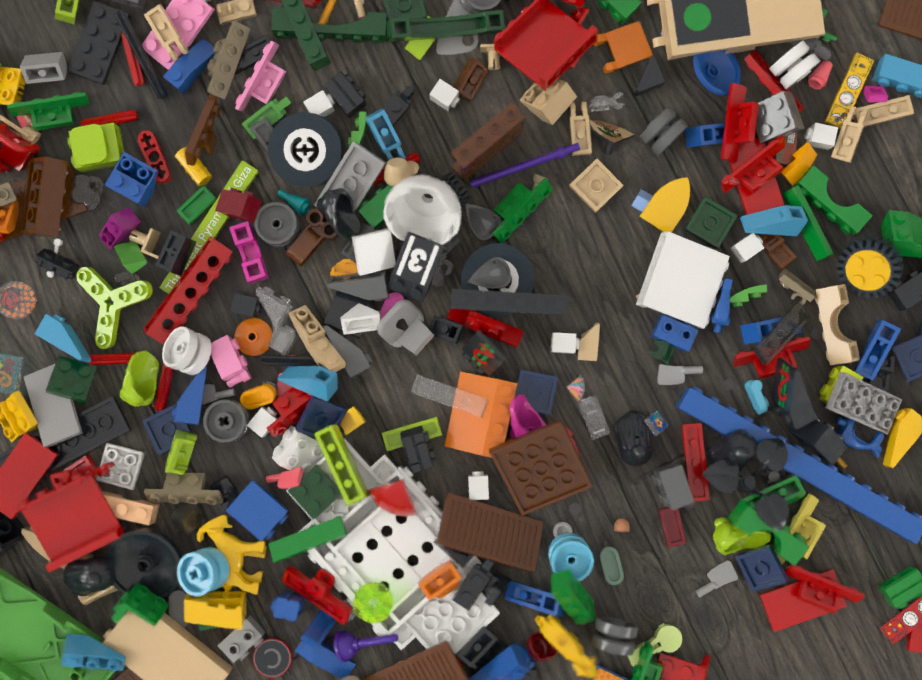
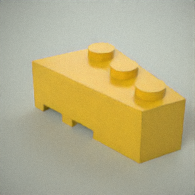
M211 591L200 596L186 594L184 599L185 622L242 630L247 613L245 591Z

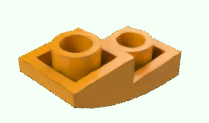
M808 142L792 154L795 160L781 172L792 186L803 177L817 156V153Z

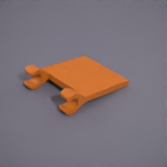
M640 21L607 33L598 34L597 41L593 44L596 47L605 42L608 43L614 61L605 64L603 67L605 74L648 59L651 55L653 56Z

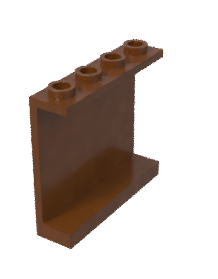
M513 102L451 152V155L457 161L451 167L463 182L522 134L525 116Z

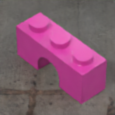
M246 221L229 227L235 246L238 247L243 260L241 265L247 282L254 284L269 279L270 277L253 225Z

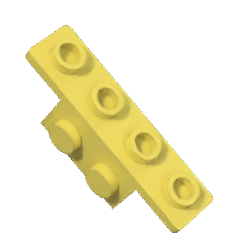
M808 494L802 500L798 513L791 520V529L789 530L793 534L798 532L805 538L804 542L809 548L802 557L808 559L826 527L822 522L810 517L819 502L811 494ZM776 552L781 564L783 565L786 559L781 557Z

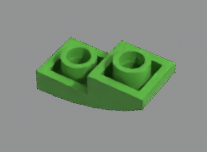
M359 112V118L355 119L356 130L359 131H351V137H348V148L353 141L363 145L368 126L364 118L368 116L367 112Z
M767 284L754 286L730 296L731 307L743 306V303L749 301L748 295L750 298L761 297V294L767 292Z

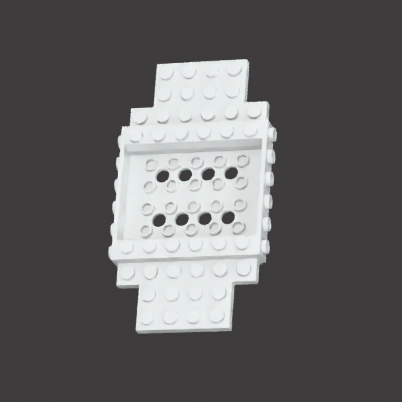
M344 438L367 490L404 479L409 496H412L417 515L407 516V521L401 524L396 521V515L382 510L373 501L371 496L347 506L341 495L315 520L312 519L300 531L341 516L347 536L307 551L309 553L308 557L313 563H318L323 569L334 575L335 588L340 593L344 592L346 594L349 604L352 607L356 606L361 611L359 613L360 616L374 626L373 630L378 636L398 634L399 639L394 643L401 650L415 637L426 649L447 640L454 654H456L483 625L486 627L500 614L494 605L490 607L485 603L487 597L483 592L480 593L469 611L452 601L473 566H476L477 563L481 565L482 562L476 556H473L466 567L462 569L434 543L442 517V511L438 507L439 502L434 496L431 495L429 497L425 493L427 489L420 481L416 483L412 478L414 474L408 467L403 468L400 466L397 468L385 454L370 467ZM324 456L316 464L337 485ZM386 525L390 526L393 530L392 535L388 537L381 533L382 527ZM369 539H375L378 542L376 549L371 550L367 547ZM424 542H431L433 544L431 552L426 553L422 550ZM353 553H362L363 561L360 563L354 562L352 559ZM410 555H416L419 562L417 565L411 566L408 564L407 558ZM451 560L462 576V579L459 580V587L442 599L435 597L429 601L418 586V582L440 564ZM401 568L404 571V576L401 579H396L393 576L394 569ZM380 582H388L390 588L387 592L379 590L378 584Z

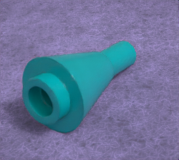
M282 189L277 193V196L286 200L299 216L307 214L311 208L310 199L290 195Z

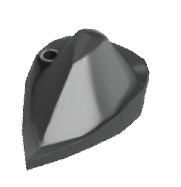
M465 203L468 222L474 236L484 241L494 236L492 233L501 224L500 217L489 209Z
M492 258L485 262L468 282L485 288L502 289L511 281L510 268L503 258Z

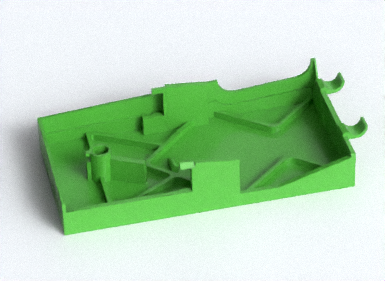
M0 568V678L3 680H108L114 671L61 666L67 634L88 635L100 643H103L105 639Z

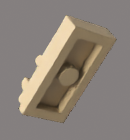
M233 0L217 4L216 6L221 25L257 16L253 0Z

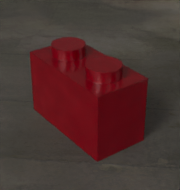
M231 188V190L222 189L215 211L228 217L254 223L261 200L254 198L255 194L248 191L242 193V191Z

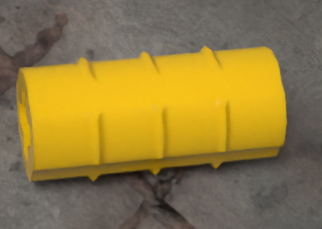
M186 147L180 149L175 155L180 165L183 166L199 187L207 184L212 175L201 163V160L197 159L195 166L187 165L185 158Z

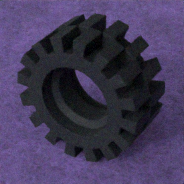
M452 171L439 179L451 187L458 198L460 207L471 199L466 188Z

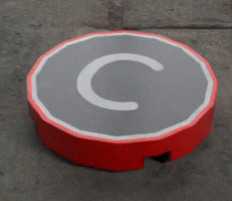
M277 637L263 640L256 647L253 654V663L256 670L268 678L283 675L289 669L292 662L290 646Z

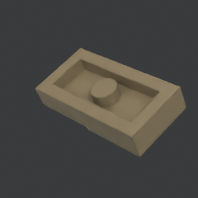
M787 269L780 273L779 280L781 285L786 289L790 288L794 291L791 299L793 300L796 296L802 297L799 302L800 306L805 304L806 299L811 302L815 298L816 291Z

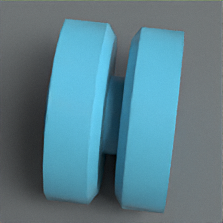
M574 533L561 534L553 539L548 549V558L553 572L557 573L570 569L578 581L586 578L593 569L594 563L593 555L587 542L581 536Z
M213 547L188 553L181 558L178 564L177 575L179 583L188 594L194 596L204 595L219 589L226 583L229 577L228 560L220 550Z

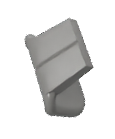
M409 300L398 301L380 320L377 328L378 334L391 346H403L416 356L435 336L423 323V313ZM398 320H405L408 325L406 331L396 327Z

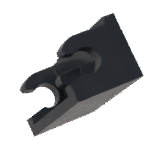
M170 230L155 266L181 276L196 241Z

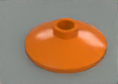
M250 318L239 324L235 331V339L242 353L249 356H258L270 348L273 341V333L265 321L258 318ZM251 333H254L256 335V338L254 340H250L249 338Z

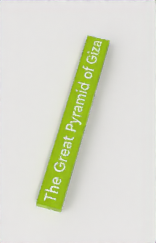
M242 160L224 189L231 190V188L242 191V193L247 191L259 171ZM220 195L191 238L196 241V244L184 271L210 236L216 239L229 219L228 216L215 211ZM169 272L159 288L169 294L181 276Z

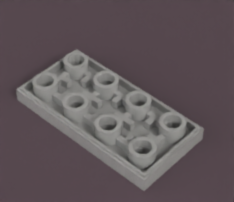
M55 364L24 376L35 419L38 422L37 426L43 447L45 448L82 434L73 400L46 393Z
M840 372L825 408L888 435L902 399L851 375Z

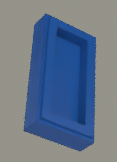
M320 610L300 639L317 650L337 620L323 610Z

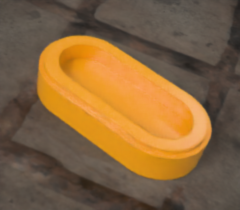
M263 384L246 390L240 396V402L246 409H255L272 403L277 397V391L272 385Z

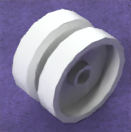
M804 40L769 68L775 76L781 75L786 70L788 71L780 80L785 89H788L795 82L798 83L811 72V69L821 62L815 54H810L804 60L802 59L809 51V46Z
M186 327L176 328L165 341L162 352L163 363L167 367L180 370L188 375L198 374L209 361L212 347L210 339Z

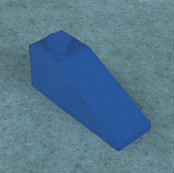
M203 38L187 54L180 57L163 77L184 95L206 68L210 59H213L215 54L213 51L214 46Z
M725 123L686 128L687 148L723 143Z
M798 314L740 326L744 344L802 333Z
M878 320L867 340L855 372L873 381L901 328L884 320Z
M206 366L190 383L178 400L177 407L173 406L172 418H175V423L199 426L207 372Z
M510 581L507 586L504 600L553 616H565L566 611L554 598L551 591Z
M303 640L295 650V652L312 664L339 678L348 676L356 665L351 659L347 662H340L334 647L324 640L317 650Z
M509 646L469 678V680H520L530 669L523 651Z

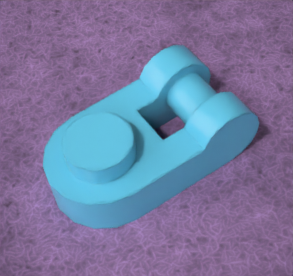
M746 381L745 389L753 408L759 415L766 412L769 402L761 392V381Z

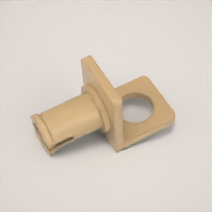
M481 44L480 52L488 53V69L493 70V62H495V70L500 69V57L494 51V44Z
M150 228L148 235L136 229L132 230L131 233L138 237L130 235V241L143 245L140 252L158 259L159 256L152 254L160 232Z

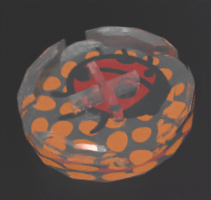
M12 281L0 287V313L2 315L17 320L25 318L32 313L36 305V296L30 286L23 282Z

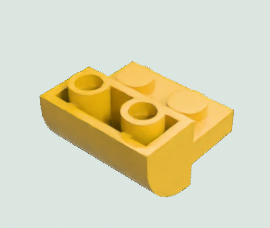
M20 391L12 393L5 401L0 402V424L3 427L4 435L10 439L11 443L21 439L25 433L30 434L38 428V422Z

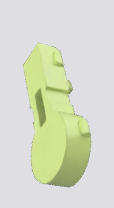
M660 624L655 631L654 637L649 640L654 648L653 654L661 651H676L682 644L681 632L673 625ZM645 642L635 646L634 654L628 656L632 666L638 663L639 650L644 646Z

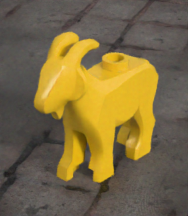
M227 515L211 519L199 528L197 540L202 542L204 534L207 532L216 544L217 549L228 560L229 577L222 586L225 592L230 591L233 586H236L245 592L258 595L263 571L247 574L242 568L244 556L265 558L267 546H265L266 540H259L257 542L242 541L238 537L224 531L225 528L233 527L228 523Z
M537 615L535 617V621L544 637L567 660L574 662L572 666L577 671L576 674L578 676L596 678L599 675L594 664L596 658L594 656L590 658L585 656L584 648L578 641L579 638L573 632H569L560 623L561 620L557 616L548 615L545 618L544 616Z

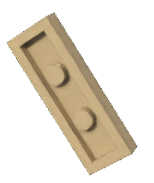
M910 95L856 108L854 122L858 123L863 109L868 110L865 123L863 124L864 127L914 114Z

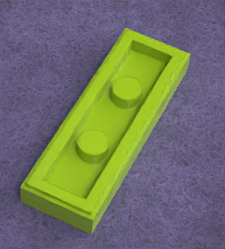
M430 418L383 432L382 436L386 450L390 451L403 447L400 433L415 427L422 426L424 432L428 431L430 439L441 436L442 432L438 418Z

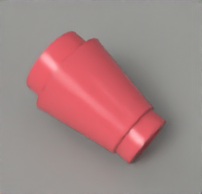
M823 60L809 75L808 84L810 87L819 90L826 85L831 68L833 67L830 61Z

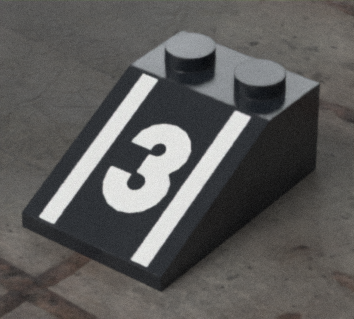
M408 231L387 288L423 302L433 281L444 245Z

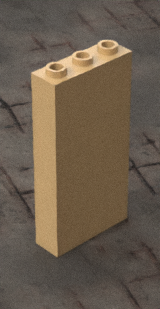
M128 610L121 620L116 623V627L114 629L110 628L103 636L105 640L102 644L124 655V665L143 680H224L233 668L165 612L158 624L152 626Z

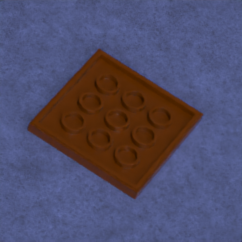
M561 419L489 449V453L522 516L593 487V483Z

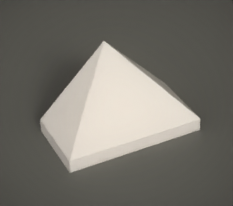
M360 303L341 316L344 335L377 330L380 322L378 311Z

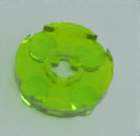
M366 583L356 592L353 601L354 611L360 619L362 618L368 623L382 622L391 613L393 607L392 593L383 583ZM371 598H374L375 600L379 601V603L376 604V608H373L372 605H368V602L371 601Z

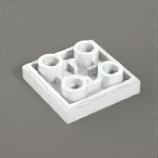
M388 228L352 237L357 270L360 276L395 267L392 236Z
M106 443L100 466L109 462H114L115 466L110 468V473L103 477L98 476L96 480L135 490L145 452Z

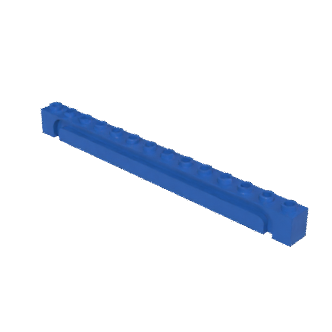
M695 386L693 388L686 387L675 408L694 417L724 436L732 431L744 429L756 438L757 445L766 439L780 438L786 445L788 452L787 463L782 468L783 470L794 476L797 475L799 479L896 533L905 540L918 544L922 536L921 515L915 512L908 513L905 511V506L897 502L894 504L889 502V497L880 492L875 494L871 491L872 487L862 482L861 484L854 482L855 478L847 473H844V475L837 472V467L829 463L827 465L821 463V458L814 454L807 455L804 453V448L796 444L792 446L786 443L788 439L779 434L776 436L772 435L769 428L763 425L758 427L753 424L754 420L750 417L737 415L736 409L728 405L725 408L719 404L720 400L710 396L708 398L704 396V391Z

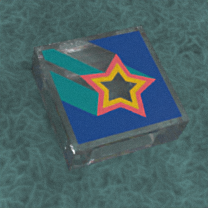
M658 410L644 420L654 436L659 435L669 426Z

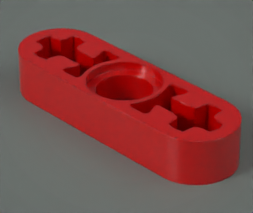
M142 131L138 135V143L147 165L152 168L154 167L158 171L156 181L165 184L171 179V171L157 137L151 131ZM146 136L152 138L149 142L152 147L156 146V148H150L146 142H143L146 140ZM153 152L159 153V160L156 162L150 161V155ZM156 166H160V169L166 172L163 179L158 177L160 172Z

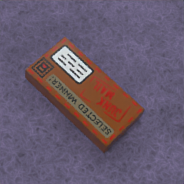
M798 132L785 137V148L774 156V159L780 165L788 166L795 160L792 154L796 152Z

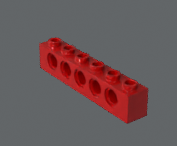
M210 236L143 328L144 332L164 345L170 333L185 324L187 321L186 316L190 311L195 310L201 295L204 296L208 292L211 281L218 278L222 266L231 260L232 251ZM211 256H216V262L209 265L208 259ZM199 272H205V277L202 280L196 279ZM194 288L193 294L185 295L186 289ZM176 304H183L181 310L174 311V306ZM171 319L172 322L169 326H162L164 320Z

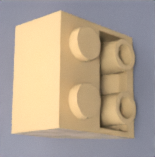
M558 78L546 91L534 83L519 101L541 120L553 125L577 96L566 81Z

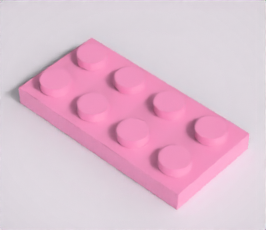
M172 0L165 11L188 49L215 9L204 0ZM151 30L142 46L149 55L169 70L176 61L170 57L154 31ZM177 44L172 45L179 58L182 57L184 54L179 50Z

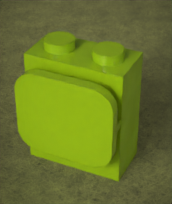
M115 123L86 125L69 131V138L67 140L73 154L71 156V163L80 172L116 166L124 152L120 127Z

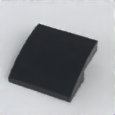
M337 290L324 325L343 332L341 316L358 303L372 309L375 300H366ZM362 332L349 335L360 338Z
M483 625L457 653V656L478 672L509 646Z

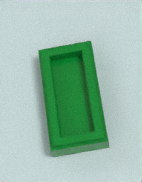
M203 185L177 212L189 225H192L215 203L217 198Z

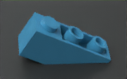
M788 205L741 216L740 218L745 233L798 236L808 222L803 207Z
M288 366L278 377V381L325 401H328L338 389L337 373L321 366Z
M67 634L61 666L123 671L124 655L88 635Z

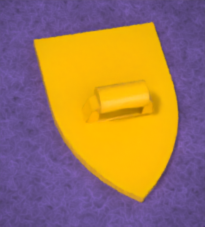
M688 177L675 179L661 187L651 198L640 217L663 232H672L685 213L689 203L690 184Z

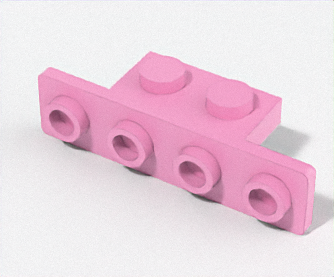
M271 41L270 44L268 43L264 47L263 57L255 64V72L252 77L247 79L243 94H240L236 100L237 105L235 109L244 112L252 96L265 104L269 103L286 74L285 70L271 63L279 47L277 43Z

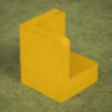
M353 406L346 412L340 425L345 431L344 434L348 435L364 424L366 420L356 406Z

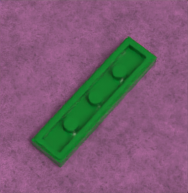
M799 185L784 192L783 196L788 206L803 207L808 222L801 232L816 261L834 254Z
M339 516L269 543L273 562L283 561L347 536L343 519Z

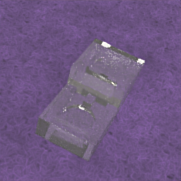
M596 395L578 401L591 439L594 440L610 434Z

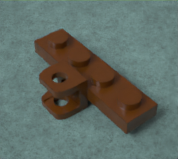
M208 96L185 149L187 165L195 166L197 159L201 158L202 147L206 148L207 154L212 155L216 145L215 131L211 130L214 127V118L220 112L217 96Z

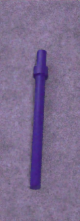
M579 143L558 147L555 151L470 180V184L473 188L556 158H564L567 154L580 150Z

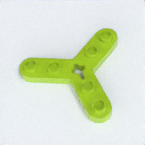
M82 267L77 272V281L100 305L95 335L96 345L101 349H110L116 342L121 309L150 298L153 292L152 286L148 281L140 280L114 290L92 267ZM109 299H111L112 301H114V304H113V305H111V303H109Z

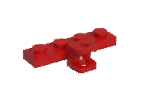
M291 565L285 570L282 579L284 584L341 624H346L353 608L330 592L335 583L334 575L322 568L317 572L315 578L310 579Z

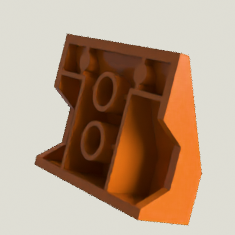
M460 371L444 446L491 457L489 449L505 442L511 416L510 404L515 397L517 383Z

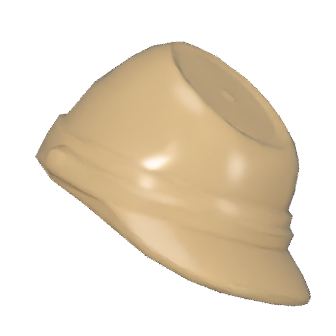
M403 158L390 159L385 165L384 180L388 185L396 186L402 180L414 176L419 170V165L414 161H406Z

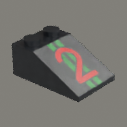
M479 330L462 348L464 351L462 355L469 362L473 360L478 365L476 369L483 376L485 374L490 376L507 359Z
M781 357L778 358L772 397L775 405L773 410L778 418H783L787 425L790 424L797 430L817 418L799 370Z

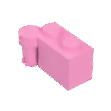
M226 335L211 343L212 359L221 379L228 381L226 383L230 388L242 381L246 382L252 379L246 367L248 365L243 355L240 356L238 351L240 346L235 338L232 339Z

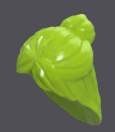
M144 350L132 355L126 369L123 387L120 390V398L132 406H146L153 401L155 396L159 362L148 351Z
M725 517L716 518L714 521L716 529L713 534V540L716 549L723 555L735 553L743 549L759 548L771 540V534L766 530L756 531L748 535L733 523H730Z

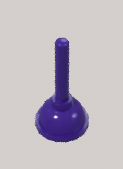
M340 630L334 638V649L340 662H347L362 647L397 642L399 637L395 633L360 639L356 638L352 633Z

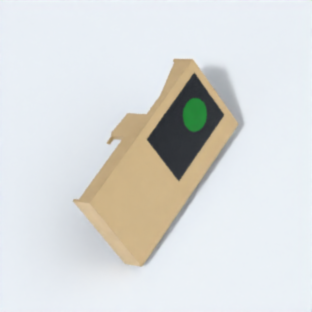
M647 0V6L659 4L663 36L652 39L653 48L666 46L668 61L719 50H726L725 54L755 50L756 46L812 38L818 39L825 34L821 0Z

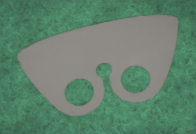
M454 0L446 17L468 15L469 13L463 9L459 0ZM464 36L438 38L436 51L438 54L443 55L472 51L478 44V36H473L474 43L471 46H465L462 43Z

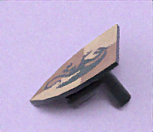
M589 120L590 127L596 133L595 137L606 143L604 149L606 155H611L615 143L635 135L610 123Z

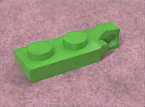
M287 96L279 102L275 98L241 124L251 137L255 139L256 136L250 127L264 117L273 125L286 113L284 108L291 101Z

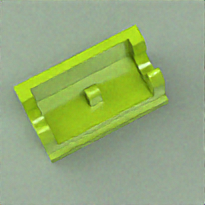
M176 430L166 461V473L185 474L197 434Z

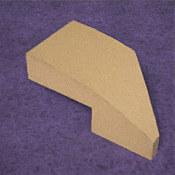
M595 323L586 333L581 334L577 354L578 360L597 361L600 323Z

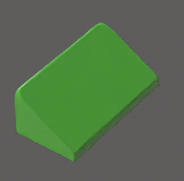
M132 241L114 246L123 266L131 274H134L148 263L143 253L140 252L141 249L138 243Z

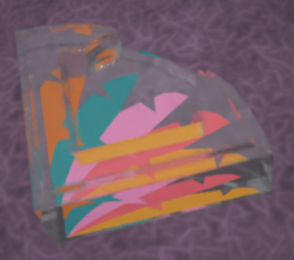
M581 375L566 386L578 402L582 399L585 392V381Z

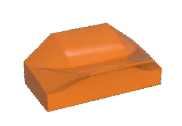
M17 200L0 207V233L9 234L14 231L19 216V203Z
M450 560L427 573L418 582V586L429 601L435 597L442 599L459 587V580L462 579V576Z

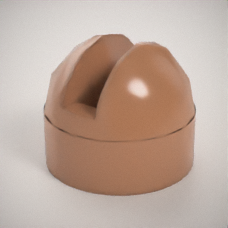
M623 518L618 519L614 524V532H630L628 521Z

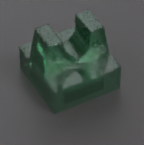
M655 340L653 344L658 346L659 349L657 352L650 351L649 355L668 365L675 347L664 340Z

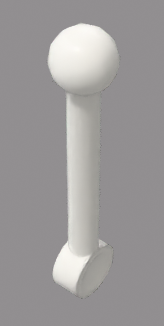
M55 239L54 252L58 254V249L62 245V240ZM47 271L48 277L51 278L55 275L54 271Z

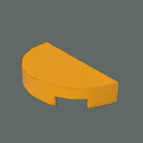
M343 259L332 268L330 276L358 273L357 264L350 259Z

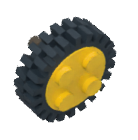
M865 236L864 239L860 237L855 242L852 241L840 255V260L837 263L839 267L837 274H840V282L844 281L846 288L848 286L851 288L849 290L850 293L853 294L856 291L858 292V297L865 294V298L870 299L871 295L874 298H878L880 294L884 296L888 291L893 290L894 286L898 283L902 275L903 264L901 263L903 259L902 256H898L899 250L893 249L895 245L892 243L890 245L886 244L887 240L884 238L882 241H879L877 236H874L873 239H870V236Z

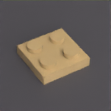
M598 159L590 164L569 185L595 213L624 186Z

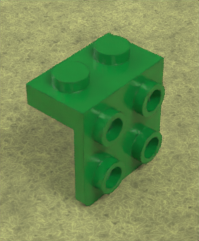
M136 583L131 591H125L113 608L115 614L111 619L118 623L127 610H129L150 625L156 626L166 611L168 603L163 598L149 591L147 587Z

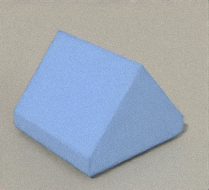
M640 189L631 206L643 212L653 196Z

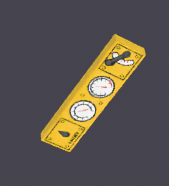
M859 53L854 55L824 121L825 123L838 127L841 130L851 106H854L874 60Z

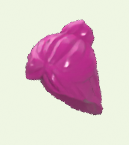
M524 394L513 398L510 404L511 439L546 425L538 412L529 404Z

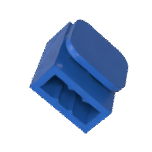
M252 480L226 511L262 541L264 538L268 540L274 534L275 530L273 528L277 523L281 525L287 519L288 515L286 513L289 509L257 481Z

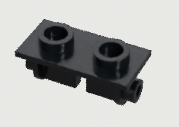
M46 248L36 255V263L39 267L50 272L56 267L55 274L66 280H72L75 276L74 271L80 266L73 260L64 258Z

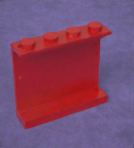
M534 0L529 7H525L516 19L509 22L504 31L499 32L495 36L494 51L546 91L597 41L598 29L592 25L586 30L549 0Z
M81 471L71 477L72 480L68 482L62 480L53 485L54 489L50 491L44 489L36 494L37 497L32 500L29 497L18 503L19 507L13 511L14 513L23 512L50 559L45 565L48 572L119 539L124 533L122 526L90 471L84 474Z

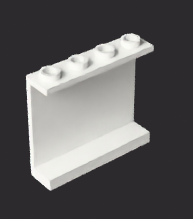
M671 232L661 233L636 305L651 308L695 325L694 328L705 329V326L710 321V311L716 304L715 297L717 291L723 283V274L728 269L730 256Z

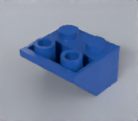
M123 152L105 185L145 207L154 192L158 171Z

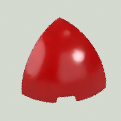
M404 479L368 489L373 501L387 513L396 516L417 515L412 496H409Z

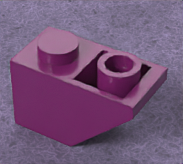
M130 207L111 214L99 236L102 242L111 250L115 245L120 244L132 235V230L137 229L141 221Z

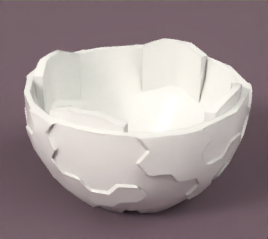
M428 175L411 176L398 183L385 200L384 220L389 230L400 240L404 241L409 231L443 245L457 234L461 221L460 204L456 194L444 181ZM424 194H430L433 198H426Z

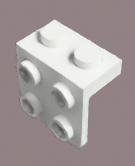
M291 425L284 432L279 446L274 449L272 459L279 466L287 470L301 467L304 469V475L324 457V454L317 440L297 432L295 426Z

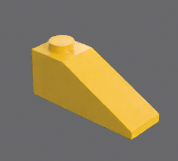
M912 408L901 409L895 416L896 419L891 426L883 461L885 467L894 468L922 434V416Z

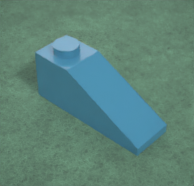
M56 313L54 316L45 314L35 335L79 361L90 363L92 359L72 326L64 322L65 318Z

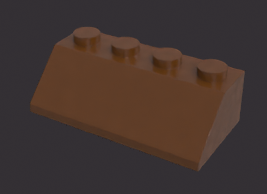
M47 156L29 159L19 234L58 237L61 231L60 217L64 210L62 201L66 193L65 178L69 171L67 167L68 161Z

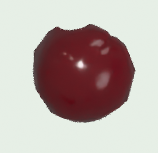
M540 631L529 636L527 651L534 660L545 662L556 656L558 650Z

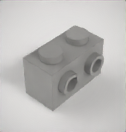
M63 52L25 55L20 65L26 84L64 80L68 72V65Z
M250 615L245 619L242 630L235 629L218 647L233 663L237 659L242 661L249 654L248 649L252 645L256 648L264 640L262 636L265 634V631Z

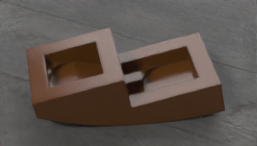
M762 234L759 236L763 241L764 251L781 271L797 260V256L785 245V240L780 235Z

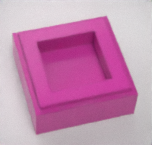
M864 86L863 94L867 102H887L888 95L883 86Z

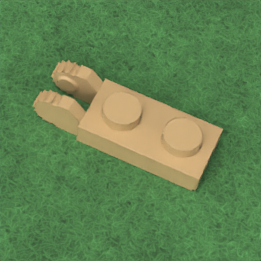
M159 4L144 14L161 45L167 50L174 61L178 60L179 56L172 47L173 44L176 43L184 55L189 52L162 5Z
M586 102L581 103L582 116H576L575 103H571L569 118L571 145L579 143L580 150L573 152L572 156L592 154L587 104Z
M851 106L848 116L843 122L831 156L832 158L851 163L864 128L863 124L865 123L868 110L863 109L858 123H854L852 120L856 113V107Z

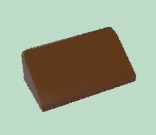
M470 58L453 88L459 91V96L471 102L489 69L476 58Z

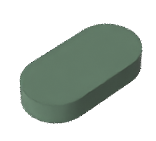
M605 546L599 553L604 578L609 584L618 585L624 579L619 553L614 547Z

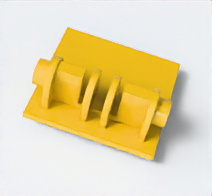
M0 67V105H9L21 101L22 97L18 95H23V93L18 91V89L24 90L23 86H25V79L21 69Z

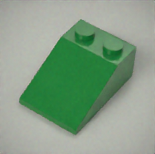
M888 210L880 224L882 237L887 240L886 244L890 245L892 243L895 245L893 249L899 250L898 256L922 258V218L906 211Z

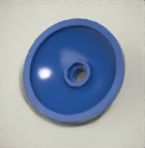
M719 50L694 55L693 63L696 76L707 90L717 95H729L730 84H740L741 71L733 53L725 54L726 50Z

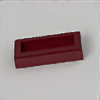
M667 507L658 509L667 547L687 544L679 508L674 510Z

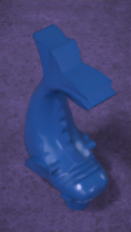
M724 279V283L720 288L722 291L715 313L712 314L711 322L714 324L713 332L721 333L722 326H728L730 322L732 279Z
M841 417L836 419L835 423L841 426L836 433L844 438L843 442L846 446L860 450L871 449L874 456L879 458L882 451L880 443L884 439L882 432H877L873 439L866 443L855 435L853 428L854 420L847 417L845 419Z

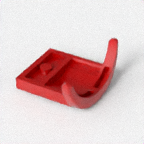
M661 652L658 663L663 666L659 680H705L711 657L710 655H705L701 665Z

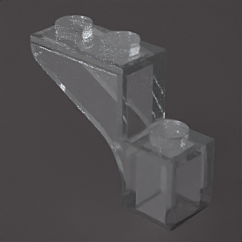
M258 286L256 295L273 323V335L268 346L288 356L299 337L295 334V329L288 325L285 328L283 327L289 317V312L294 309L290 305L292 301L284 296L278 298L274 295L275 291L267 286L264 289Z

